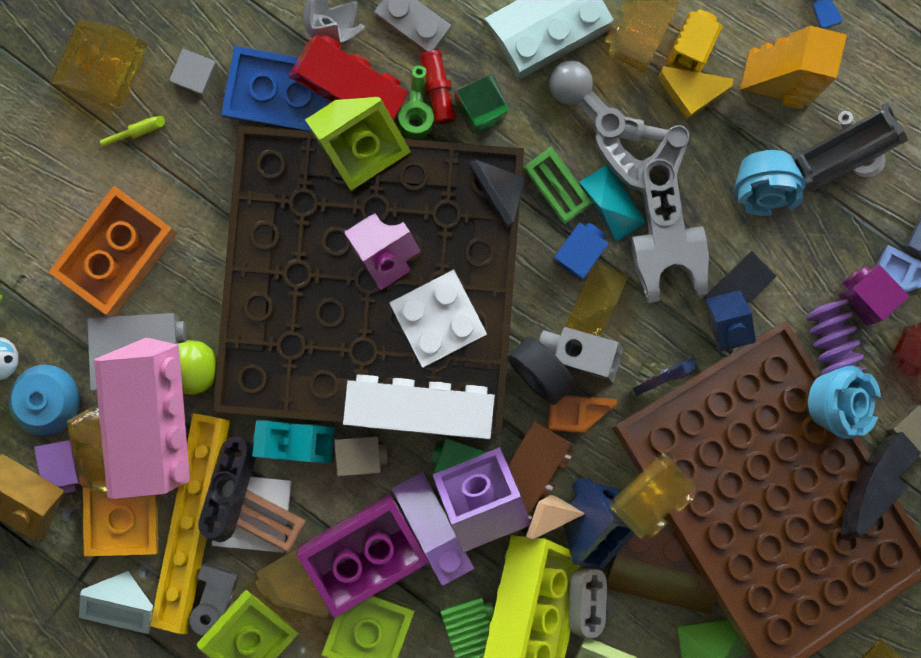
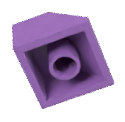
M500 447L433 474L463 553L530 526L531 522Z

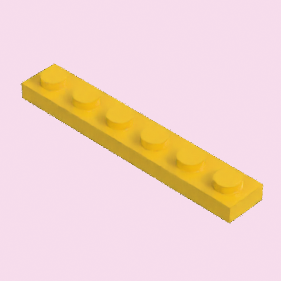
M193 413L187 441L190 481L179 486L177 490L150 623L151 627L178 634H188L190 614L192 613L198 584L197 578L201 569L207 539L200 533L198 524L220 448L227 440L230 420Z

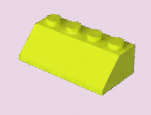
M511 535L509 547L505 554L504 569L497 590L496 605L489 625V636L483 658H565L571 632L569 627L571 577L578 568L584 567L573 564L569 549L547 539H531Z

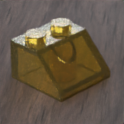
M77 19L50 83L101 105L120 109L122 103L129 95V86L136 70L143 62L144 52L148 44L116 26Z
M661 453L609 502V506L640 539L645 534L652 538L667 524L663 518L673 508L679 512L692 501L694 496L691 491L696 486L666 454Z

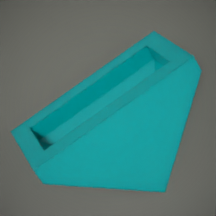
M608 165L579 181V185L592 201V206L615 242H618L646 224L618 177Z

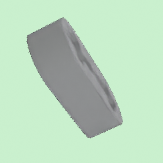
M581 567L571 577L569 627L578 636L596 638L605 627L607 580L604 573L600 570ZM591 581V586L586 587V583ZM590 618L589 623H585V619Z

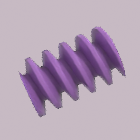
M849 299L815 307L814 311L806 316L807 321L818 322L816 326L809 330L810 334L822 336L821 339L813 344L814 348L825 349L826 351L817 358L818 362L829 363V366L821 371V375L845 366H854L860 370L867 369V367L856 366V363L864 358V354L852 352V349L860 344V340L848 338V335L857 330L856 326L844 324L846 320L853 316V313L841 311L840 309L849 302Z

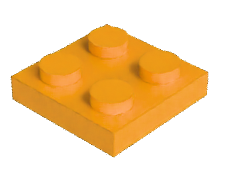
M106 483L83 484L84 556L158 554L157 495L111 499L107 497Z

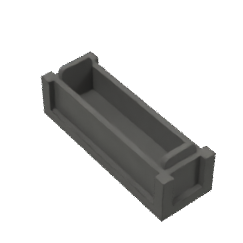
M888 102L881 105L882 109L802 153L795 152L791 154L811 192L908 141L903 127L898 123Z

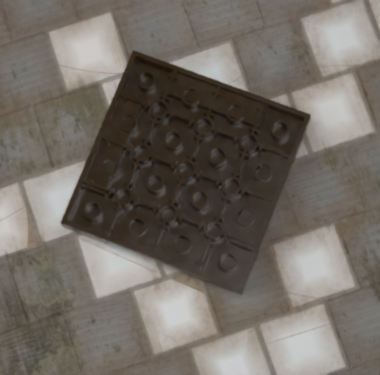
M238 126L213 412L343 423L347 381H356L357 375L378 376L379 384L392 385L393 378L415 380L414 387L429 388V382L450 383L451 391L465 392L466 385L488 387L487 394L495 395L491 435H502L520 199L513 227L506 230L471 173L469 166L471 162L478 160L522 176L524 148L404 139L411 151L409 154L350 191L313 132ZM374 213L386 225H398L404 222L421 251L406 261L411 271L382 290L379 289L344 233ZM454 270L487 335L422 368L390 302Z

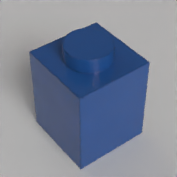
M579 222L555 255L553 262L582 281L609 244L603 240L606 235L591 223H588L585 227Z

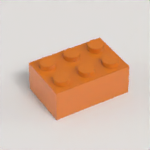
M113 186L48 273L106 316L114 317L119 313L178 233L116 186Z

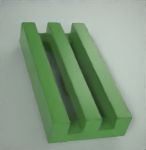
M552 147L523 166L525 174L563 225L593 205ZM549 158L582 202L581 204L575 205L544 161ZM536 166L547 178L570 212L566 214L533 170Z

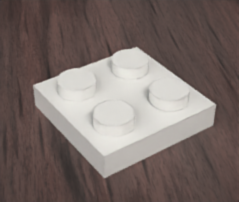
M454 270L390 302L422 368L487 335Z

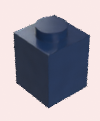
M740 290L706 299L709 326L721 351L756 342L752 312Z

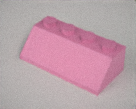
M144 338L94 359L107 497L117 499L166 494L189 482L190 474L179 345Z

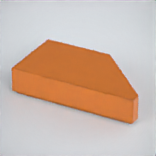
M565 395L556 405L550 404L548 429L551 431L585 433L601 417L617 405V399Z

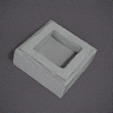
M182 48L169 81L174 85L204 96L217 63L214 60Z

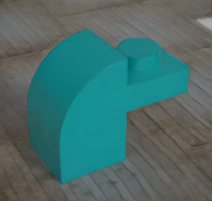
M256 420L252 457L332 464L335 428Z

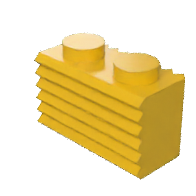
M704 10L690 12L666 60L667 65L672 68L700 73L723 27L721 23L717 22V17Z

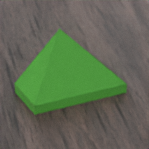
M728 619L677 626L681 658H737L749 654Z

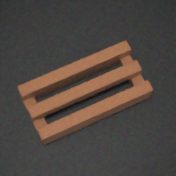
M247 490L245 498L293 522L295 526L292 530L245 504L242 505L241 512L289 537L284 542L240 518L236 526L290 553L306 520Z

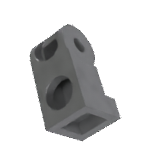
M207 562L201 566L197 579L207 583L200 604L190 614V625L194 632L204 636L229 609L240 573Z

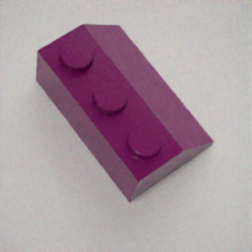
M391 493L297 547L298 559L334 618L429 563Z

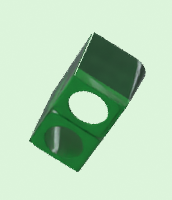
M494 74L485 76L458 89L457 92L455 91L454 100L472 134L505 120L509 109Z

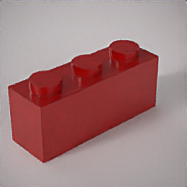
M316 35L308 40L289 74V78L330 103L343 99L379 97L394 120L408 94L407 90L400 87L401 82L397 78L387 73L379 74L370 68L371 63L356 54H352V56L340 49V43L329 36L322 35L320 37Z

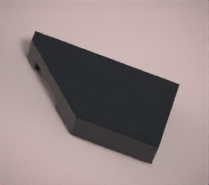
M751 251L704 298L707 299L740 290L745 301L750 302L777 276Z

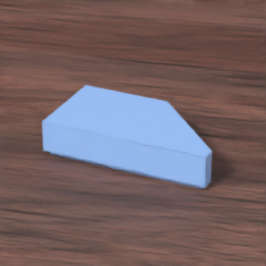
M890 245L885 246L876 265L880 264L905 292L920 288L921 261Z

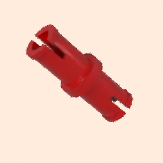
M440 50L428 51L419 56L422 66L426 69L424 92L430 98L435 125H444L456 120L449 92L452 89L451 81L446 78L441 56L442 52Z

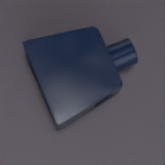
M582 478L573 484L572 488L576 498L570 505L585 514L564 524L573 564L602 570L642 526L618 489L594 483L590 478Z

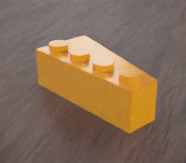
M808 26L790 33L789 38H777L774 46L771 43H764L761 45V49L755 47L750 49L740 90L783 100L782 104L790 108L803 109L804 106H809L837 78L847 34Z

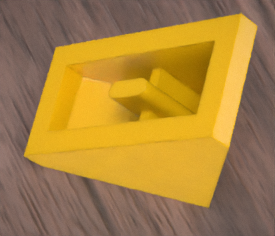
M663 66L659 73L658 81L685 119L688 120L728 93L733 86L734 79Z

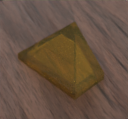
M596 261L565 325L574 330L600 337L619 300L628 276Z

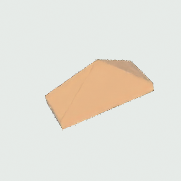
M549 495L538 502L526 537L531 539L539 537L585 513L562 499Z

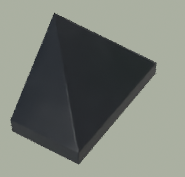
M478 160L471 162L469 166L471 173L505 229L508 230L513 227L525 177Z

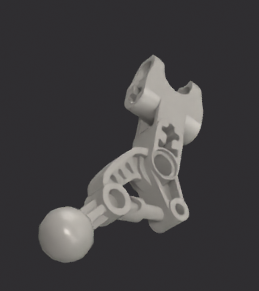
M571 60L555 66L550 73L548 81L552 96L561 104L577 105L593 122L595 146L605 163L628 188L642 193L649 234L631 237V247L635 271L641 282L647 304L659 301L660 275L668 267H679L687 273L695 296L708 294L709 251L703 226L685 229L677 182V173L689 141L688 130L682 125H675L669 130L644 125V120L625 117L620 110L608 108L592 91L594 85L593 77L585 65ZM619 138L637 142L644 138L661 143L651 157L642 161L634 158L622 146ZM650 170H663L667 177L666 184L662 186L653 184L649 178ZM669 191L670 195L667 194L663 198V204L665 209H671L672 214L664 221L662 215H656L655 213L661 207L660 196L652 198V195H660Z

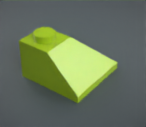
M379 97L335 100L305 119L350 191L411 152Z

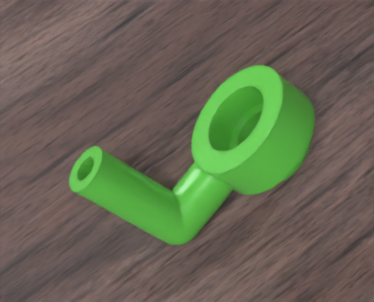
M420 65L415 66L412 70L410 102L403 105L398 114L399 130L404 136L411 139L426 137L431 132L434 121L432 109L424 103L426 69ZM418 120L422 125L415 127L411 126L409 122Z

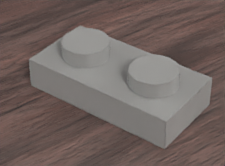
M382 0L374 11L375 16L424 52L436 50L452 28L451 24L418 0Z

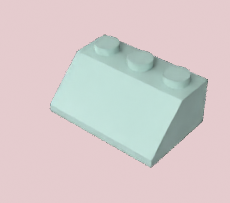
M517 0L484 19L518 80L611 30L614 22L603 0Z

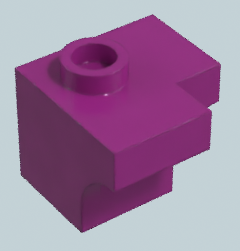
M376 213L344 232L380 290L410 272L411 270L406 261L421 252L404 222L398 225H386L380 221Z

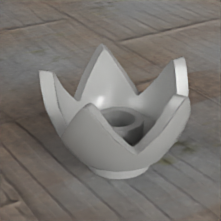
M306 0L303 8V23L307 38L310 40L316 35L320 37L326 35L339 42L340 45L354 38L365 28L362 24L352 28L356 17L357 1L329 8L327 0Z

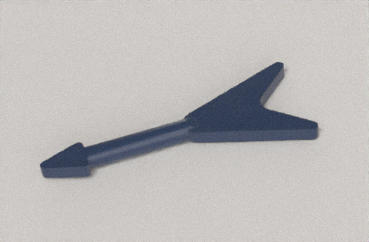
M693 357L683 363L673 365L659 372L658 376L645 380L646 382L634 387L633 390L636 396L668 381L684 378L695 369L694 367L697 366V363Z

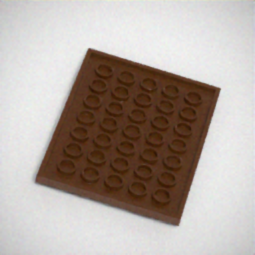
M787 320L757 337L755 343L744 345L612 427V430L752 658H808L921 579V536L898 499L862 537L846 541L842 538V523L850 493L860 471L871 455L858 435L849 439L840 438L816 424L812 419L808 407L809 392L814 381L821 375Z

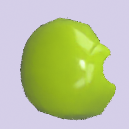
M186 340L183 343L177 344L179 345L183 394L195 395L205 392L214 384L216 379L217 358L214 351L200 341Z

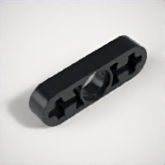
M230 437L222 444L198 526L202 536L216 542L227 541L235 532L256 457H252L253 444L240 437ZM242 451L241 457L234 458L235 452ZM229 469L237 470V474L230 473ZM232 480L234 484L233 492L228 498L223 499L222 487L227 481ZM219 504L226 506V510L218 508ZM215 521H221L220 528H213Z

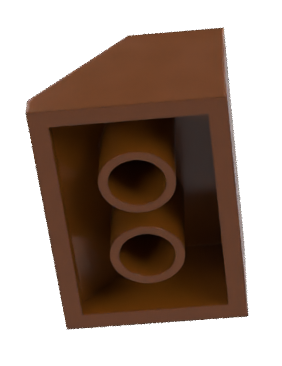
M640 523L642 527L611 559L606 579L607 589L710 614L716 598L675 531Z

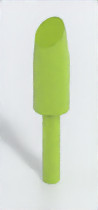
M156 116L128 126V130L99 140L100 144L103 147L130 136L134 139L153 132L164 126L165 118L163 116Z

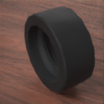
M527 337L508 355V359L518 375L536 394L550 404L556 405L575 387V381L563 363L545 345L533 337Z

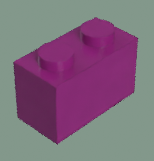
M880 264L871 268L865 265L859 270L856 269L842 282L845 289L838 294L842 300L849 299L847 305L866 326L885 320L909 297Z

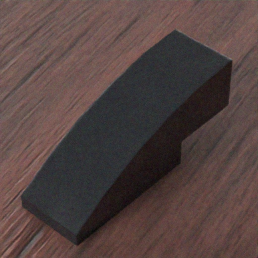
M903 432L885 437L860 471L850 493L844 513L841 536L845 541L862 537L908 489L899 476L917 459L921 452Z

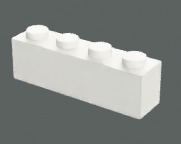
M357 375L356 381H347L343 425L490 439L495 395L487 394L488 387L466 385L465 392L451 391L450 383L429 382V388L414 387L415 380L393 378L392 385L379 384L378 376Z

